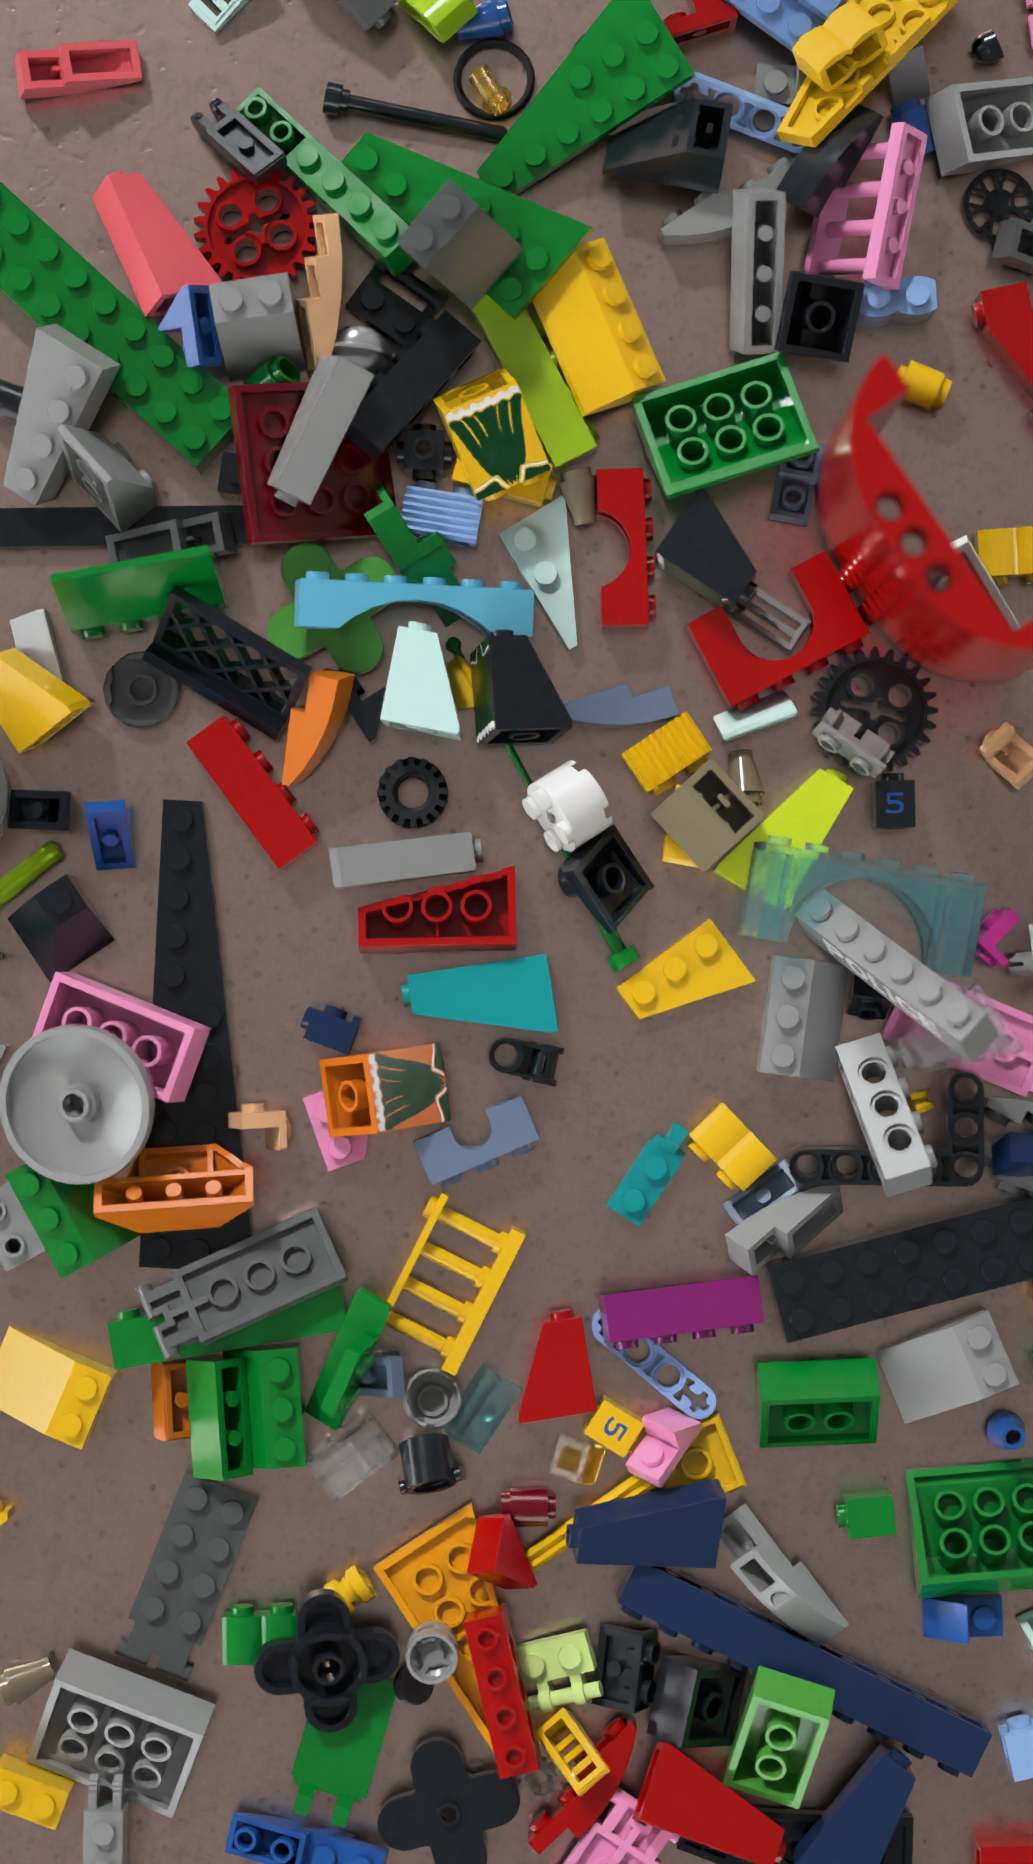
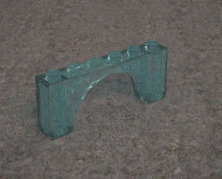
M773 835L768 836V842H754L737 935L787 943L791 927L798 913L815 894L836 882L860 878L881 885L893 893L905 905L918 930L921 944V962L937 973L971 978L987 885L974 883L975 875L951 872V878L939 876V868L915 864V870L913 871L901 868L902 861L879 857L878 863L865 861V853L842 850V856L828 854L829 846L806 843L805 849L792 847V839Z

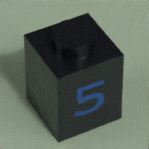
M904 773L881 774V780L871 783V829H912L916 827L915 780H904Z

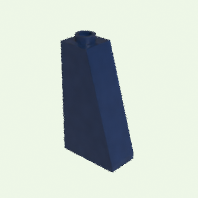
M707 1479L576 1508L573 1524L567 1525L566 1546L567 1548H572L577 1564L716 1568L727 1498L719 1479Z
M880 1744L792 1850L791 1856L794 1864H880L916 1781L911 1768H909L912 1764L911 1760L894 1747L889 1751Z

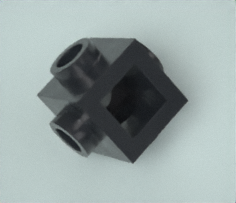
M415 424L413 425V430H405L404 441H397V464L404 465L405 476L412 477L413 481L434 482L436 477H444L445 465H452V443L445 441L444 430H437L436 425ZM418 446H431L432 448L431 452L426 456H421L416 451Z

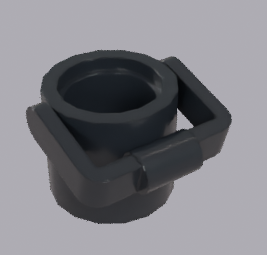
M443 1433L424 1434L409 1438L399 1444L405 1480L399 1481V1489L402 1495L435 1493L453 1487L459 1481L467 1480L464 1466L454 1467L448 1435Z

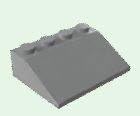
M69 1648L54 1680L27 1762L87 1786L90 1774H99L101 1791L113 1795L112 1780L114 1775L124 1774V1800H129L131 1803L173 1818L216 1704Z

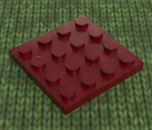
M309 382L232 385L228 388L248 545L378 537L364 514L383 502L374 487L379 482L382 483L396 506L389 450L375 463L345 436L311 504L298 501L296 507L274 496L277 489L269 486L267 482ZM367 389V391H366V393H365V395H364L362 401H363V400L368 396V394L370 393V391H369L368 389Z

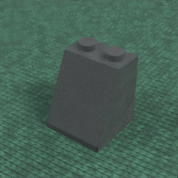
M450 179L395 241L471 309L476 306L524 250L517 241Z

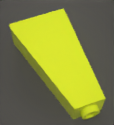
M828 767L826 772L818 769L715 866L712 872L778 911L783 910L854 788L846 784L849 778L831 767Z

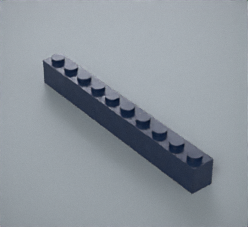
M630 1566L616 1594L617 1603L622 1605L620 1610L637 1620H642L643 1616L657 1622L655 1627L671 1637L676 1638L678 1633L692 1639L691 1645L694 1648L708 1655H712L713 1651H716L727 1657L726 1662L742 1672H747L749 1668L757 1671L760 1665L835 1689L831 1713L833 1716L851 1725L856 1720L868 1726L866 1731L882 1741L888 1742L889 1738H892L902 1743V1749L916 1758L923 1759L927 1755L938 1761L937 1766L953 1776L958 1777L961 1772L972 1778L992 1737L990 1730L985 1724L823 1644L820 1646L797 1631L667 1567Z

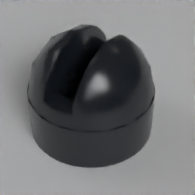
M992 28L974 39L972 53L979 63L989 64L1004 58L1001 46Z

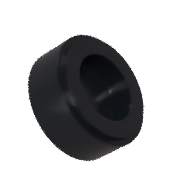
M404 1665L396 1673L393 1687L397 1698L401 1702L420 1705L431 1697L434 1684L429 1685L419 1682L411 1675L407 1665Z

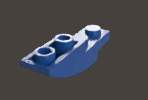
M235 1812L233 1813L225 1852L263 1864H386L389 1849L356 1840V1834L330 1827L276 1816Z

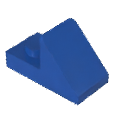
M209 285L182 286L157 331L182 332V349L187 367L223 365L220 343L214 323Z
M125 800L86 802L85 817L96 869L135 868L136 859L131 808H126Z
M973 1594L922 1598L923 1636L968 1644L969 1637L1003 1636L1002 1596L1000 1594Z

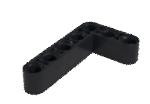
M960 1070L949 1081L948 1147H932L938 1169L932 1175L933 1184L927 1186L968 1187L978 1183L983 1176L984 1082L981 1076L973 1070ZM970 1078L975 1081L978 1088L976 1095L968 1099L958 1096L955 1092V1083L959 1079ZM967 1117L975 1121L978 1131L974 1136L964 1138L957 1134L955 1123L960 1118ZM804 1146L794 1153L789 1162L791 1176L802 1184L882 1186L868 1146ZM891 1147V1148L894 1149V1150H904V1149H906V1148H908V1147ZM802 1155L813 1156L818 1162V1171L811 1175L802 1173L798 1168V1158ZM844 1155L853 1157L858 1164L857 1172L853 1175L842 1174L836 1164L839 1157ZM962 1157L973 1159L978 1167L977 1172L971 1177L959 1175L955 1170V1163L958 1159Z

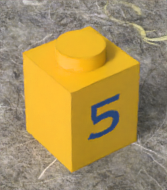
M603 1394L596 1405L597 1411H593L584 1424L583 1432L624 1458L629 1450L634 1452L645 1437L646 1432L642 1430L644 1424L641 1417Z

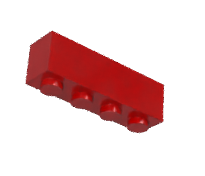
M223 715L186 743L278 869L283 870L319 844L314 836L319 832V829L307 813H304L302 816L298 815L291 805L297 799L290 789L282 785V782L276 785L268 774L274 768L262 751L258 750L256 753H253L245 741L250 738V735L240 721L236 718L230 722Z

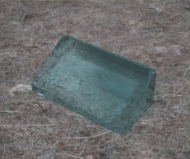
M483 1363L461 1394L462 1403L457 1417L445 1427H441V1429L451 1439L480 1454L523 1389Z

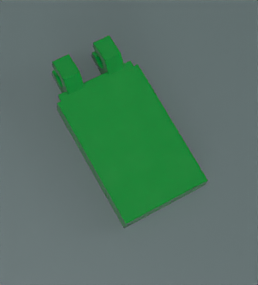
M387 1678L380 1682L360 1685L356 1691L357 1713L355 1718L346 1728L332 1733L322 1732L312 1727L308 1721L306 1722L291 1776L294 1777L293 1783L300 1785L293 1813L308 1817L315 1790L337 1796L330 1824L343 1828L346 1827L353 1801L361 1803L362 1797L366 1798L396 1698L393 1687L394 1679Z

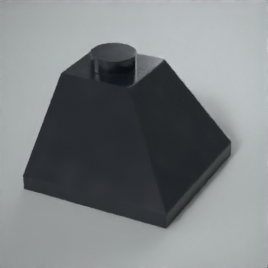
M65 874L35 894L7 918L50 983H52L55 972H69L116 940L75 877L69 874Z

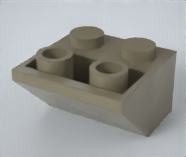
M712 757L650 813L652 818L702 872L731 849L765 817L761 810Z

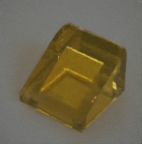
M560 1434L549 1472L581 1485H593L597 1479L605 1448L594 1443Z

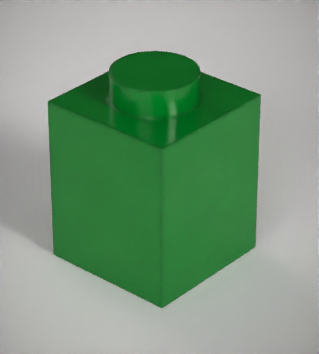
M888 1489L841 1493L842 1504L836 1505L837 1524L839 1529L845 1528V1533L849 1539L896 1535L893 1495Z

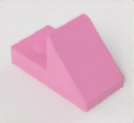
M670 1407L643 1416L642 1421L647 1434L626 1463L629 1473L662 1488L703 1427L701 1422Z

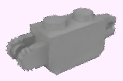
M91 1773L89 1776L88 1803L83 1813V1864H128L129 1800H124V1774L114 1775L112 1780L113 1799H100V1775Z

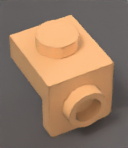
M1005 721L999 728L995 727L989 731L980 747L986 763L1015 788L1020 790L1033 777V747L1016 734L1013 725L1008 721Z
M265 1103L241 1104L240 1112H228V1128H265L266 1148L287 1150V1141L291 1136V1125L286 1117V1111L265 1110Z

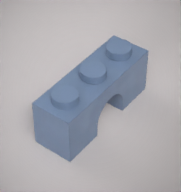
M521 1094L485 1109L491 1124V1134L488 1140L480 1146L467 1147L461 1144L456 1139L450 1125L413 1141L431 1186L440 1182L442 1188H446L464 1179L462 1172L476 1167L478 1173L499 1165L497 1157L512 1151L513 1156L517 1157L535 1149L533 1142L539 1140L540 1137Z

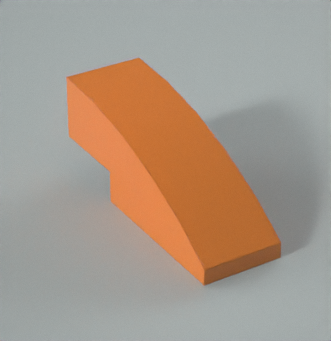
M329 668L310 673L306 704L294 707L290 711L282 785L291 786L306 780L330 749L343 723L351 698L355 674Z

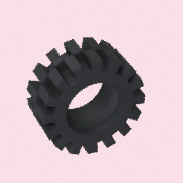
M408 757L407 759L395 761L396 763L385 769V773L378 782L377 796L381 809L392 822L404 828H422L425 825L432 824L443 813L448 801V787L443 774L438 767L423 758ZM418 778L427 785L428 797L423 805L417 808H408L399 801L398 788L404 780Z

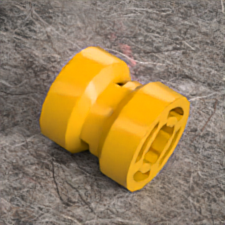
M354 1564L345 1571V1576L341 1578L342 1581L333 1579L323 1586L325 1589L338 1592L345 1599L350 1615L355 1612L356 1603L358 1605L361 1602L368 1603L377 1597V1592L370 1579L357 1564Z

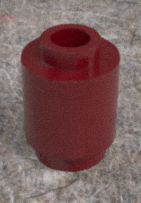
M510 1487V1491H501V1514L510 1513L515 1527L548 1526V1518H556V1494H548V1487Z

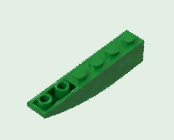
M258 86L236 108L239 113L284 152L288 164L283 169L290 176L294 175L297 183L301 187L305 186L308 194L327 213H338L339 224L395 277L415 260L395 242L409 225L264 90Z

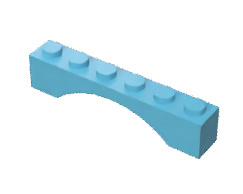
M307 571L306 578L295 580L294 628L333 630L372 607L387 603L415 602L434 605L453 612L473 624L486 637L490 636L492 631L504 629L513 630L514 635H527L528 638L533 637L534 590L523 589V582L500 581L499 588L485 587V580L462 579L461 586L446 585V578L424 577L423 584H409L407 576L385 575L384 582H369L368 574L346 573L345 580H329V572Z

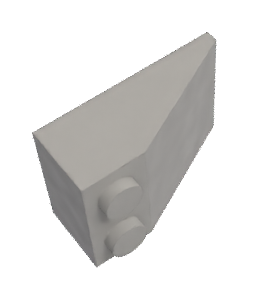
M1033 76L953 84L925 99L941 176L972 173L1033 159Z
M63 423L55 428L73 481L120 532L126 531L158 505L154 492L157 488L155 482L145 470L141 469L138 472L130 464L132 459L120 443L117 442L113 445L104 434Z
M982 1306L874 1351L905 1424L985 1399L1019 1384L990 1313Z

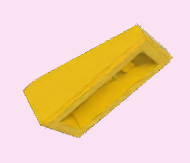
M563 1707L536 1730L538 1740L579 1796H582L611 1771L572 1712ZM569 1728L572 1733L557 1745L554 1740ZM575 1740H578L580 1744L564 1757L562 1751ZM585 1751L588 1756L571 1768L569 1764ZM593 1762L597 1768L580 1782L577 1775Z

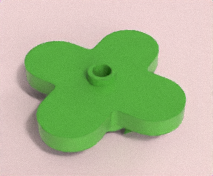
M313 543L295 545L287 551L281 563L283 581L294 599L290 604L277 611L270 619L267 627L268 641L299 660L307 658L321 648H326L336 664L348 673L364 674L373 670L382 659L384 644L371 617L390 603L372 607L354 616L337 629L294 628L295 580L306 578L307 571L329 572V580H345L346 573L368 574L369 582H384L385 575H396L393 568L381 558L364 557L344 569H339L328 552L321 546Z

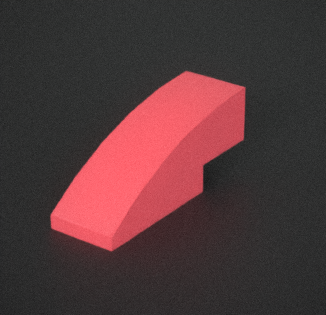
M137 40L60 43L57 49L19 50L14 60L20 99L72 95L142 80Z

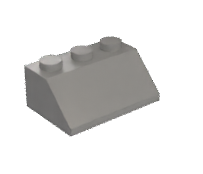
M779 955L771 956L756 1071L834 1082L837 1061L835 1046L839 1045L849 969L840 964Z

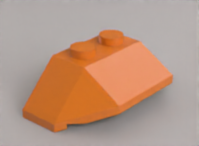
M215 1143L142 1149L139 1155L120 1172L104 1180L94 1182V1216L138 1233L219 1228L254 1206L253 1167L246 1162L243 1163L236 1156Z

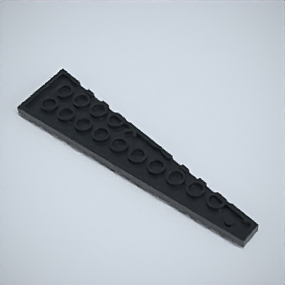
M163 799L153 1005L208 1026L211 1030L185 1101L167 1103L154 1097L155 1113L153 1126L145 1144V1149L215 1143L244 1163L240 1129L228 1128V1112H239L236 1096L237 1089L217 930L218 922L213 895V879L209 860L210 852L204 802ZM250 1210L244 1211L219 1228L141 1233L139 1267L180 1269L253 1236Z

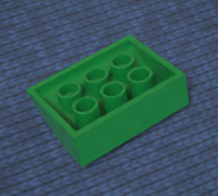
M780 351L632 398L636 427L667 500L819 452L818 443L783 353Z
M209 545L50 574L51 584L69 629L76 636L82 635V640L105 637V630L120 628L121 633H130L143 630V623L160 622L170 592L176 585L218 611L229 608L221 564ZM178 603L183 616L192 614L188 608Z
M1033 1460L905 1471L912 1560L918 1599L1033 1589Z

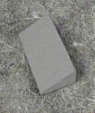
M42 608L9 620L17 650L67 684L48 611Z

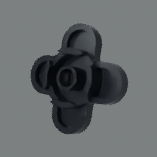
M322 1588L307 1593L298 1603L295 1614L296 1635L273 1639L263 1644L255 1654L253 1670L258 1685L267 1693L273 1695L299 1693L303 1698L305 1716L310 1725L319 1731L332 1733L346 1728L355 1718L357 1713L356 1691L360 1685L380 1682L390 1677L399 1664L400 1652L394 1636L384 1628L377 1626L351 1628L350 1612L345 1599L334 1590Z
M444 1737L428 1738L415 1748L411 1758L410 1769L415 1789L394 1795L382 1805L378 1816L379 1834L388 1846L396 1850L409 1851L424 1846L430 1847L435 1864H487V1845L483 1832L505 1825L515 1817L520 1806L519 1787L513 1777L500 1779L498 1770L495 1769L471 1774L466 1770L461 1750L453 1741ZM445 1807H452L455 1809L456 1814L446 1815L441 1811Z

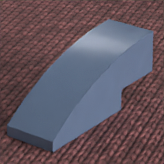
M628 683L564 704L573 724L600 728H631L653 725L679 716L670 685L632 697Z

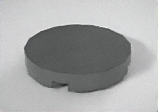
M145 651L128 653L121 657L106 673L103 686L105 703L113 716L126 726L141 730L158 727L170 720L179 707L182 695L181 683L142 660Z

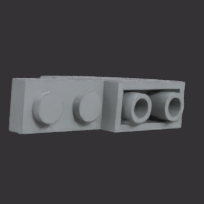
M798 155L789 161L786 157L779 159L766 170L767 176L757 183L754 179H750L737 189L771 188L776 190ZM726 186L721 187L718 193L704 191L693 201L695 206L684 213L679 209L666 217L661 222L663 227L660 229L658 237L661 244L680 246L702 244L732 236L733 196Z
M745 1503L723 1519L720 1538L737 1559L730 1565L731 1569L756 1598L789 1627L820 1646L849 1626V1623L802 1561L792 1566Z

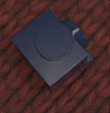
M326 1004L324 1010L308 1006L300 1028L306 1029L303 1038L348 1055L363 1017L354 1015L352 1021L345 1019L348 1012Z

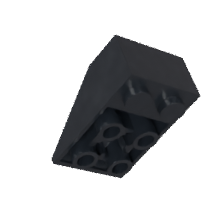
M692 98L644 110L610 133L602 174L718 193L733 104Z

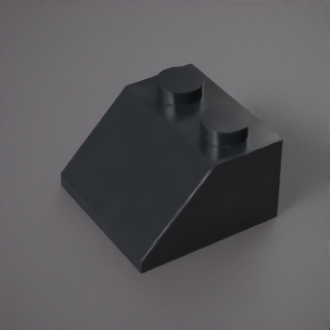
M790 270L774 350L849 363L865 284L841 277Z
M690 1655L663 1656L661 1667L658 1671L654 1700L650 1709L647 1733L681 1749L732 1746L747 1672H742L727 1663Z

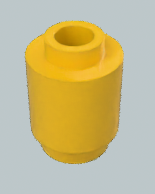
M912 359L908 366L900 364L897 371L909 387V391L903 399L928 410L931 407L941 410L953 381L944 378L945 373Z

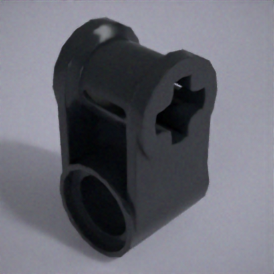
M500 1037L490 1044L487 1050V1058L493 1068L501 1073L556 1087L557 1080L554 1076L559 1055L564 1054L565 1048L535 1041L527 1042L510 1037ZM503 1044L512 1045L516 1051L514 1062L507 1066L499 1065L494 1058L496 1049ZM544 1055H546L543 1071L540 1072Z

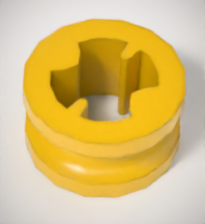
M929 1088L910 1093L911 1100L907 1101L910 1112L917 1110L920 1114L935 1107L934 1102L928 1100Z

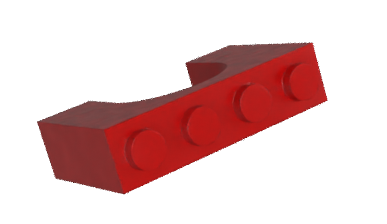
M826 550L796 565L788 572V576L808 612L809 620L812 621L808 640L804 648L796 655L784 660H767L751 653L741 642L722 605L687 623L685 629L728 710L738 706L741 712L760 702L761 699L758 694L772 687L774 693H777L794 684L793 676L806 669L808 674L811 675L830 664L827 659L829 656L841 651L842 655H849L864 646L862 639L870 632Z

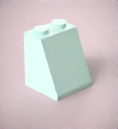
M409 621L408 627L398 626L380 720L386 727L461 741L462 728L438 634L431 630V625Z

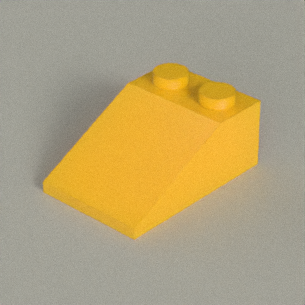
M9 1326L0 1347V1410L49 1437L82 1450L89 1442L118 1370L23 1330Z

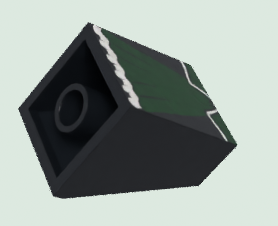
M705 489L696 490L655 551V566L717 607L722 605L725 612L733 616L738 608L745 611L755 597L758 587L755 583L757 571Z
M506 629L490 632V636H487L470 654L477 746L553 744L572 728V719L527 635H514L513 630Z

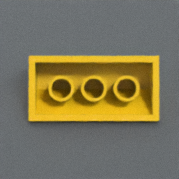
M605 238L582 243L532 302L581 416L584 417L632 402V398L652 392L666 380Z

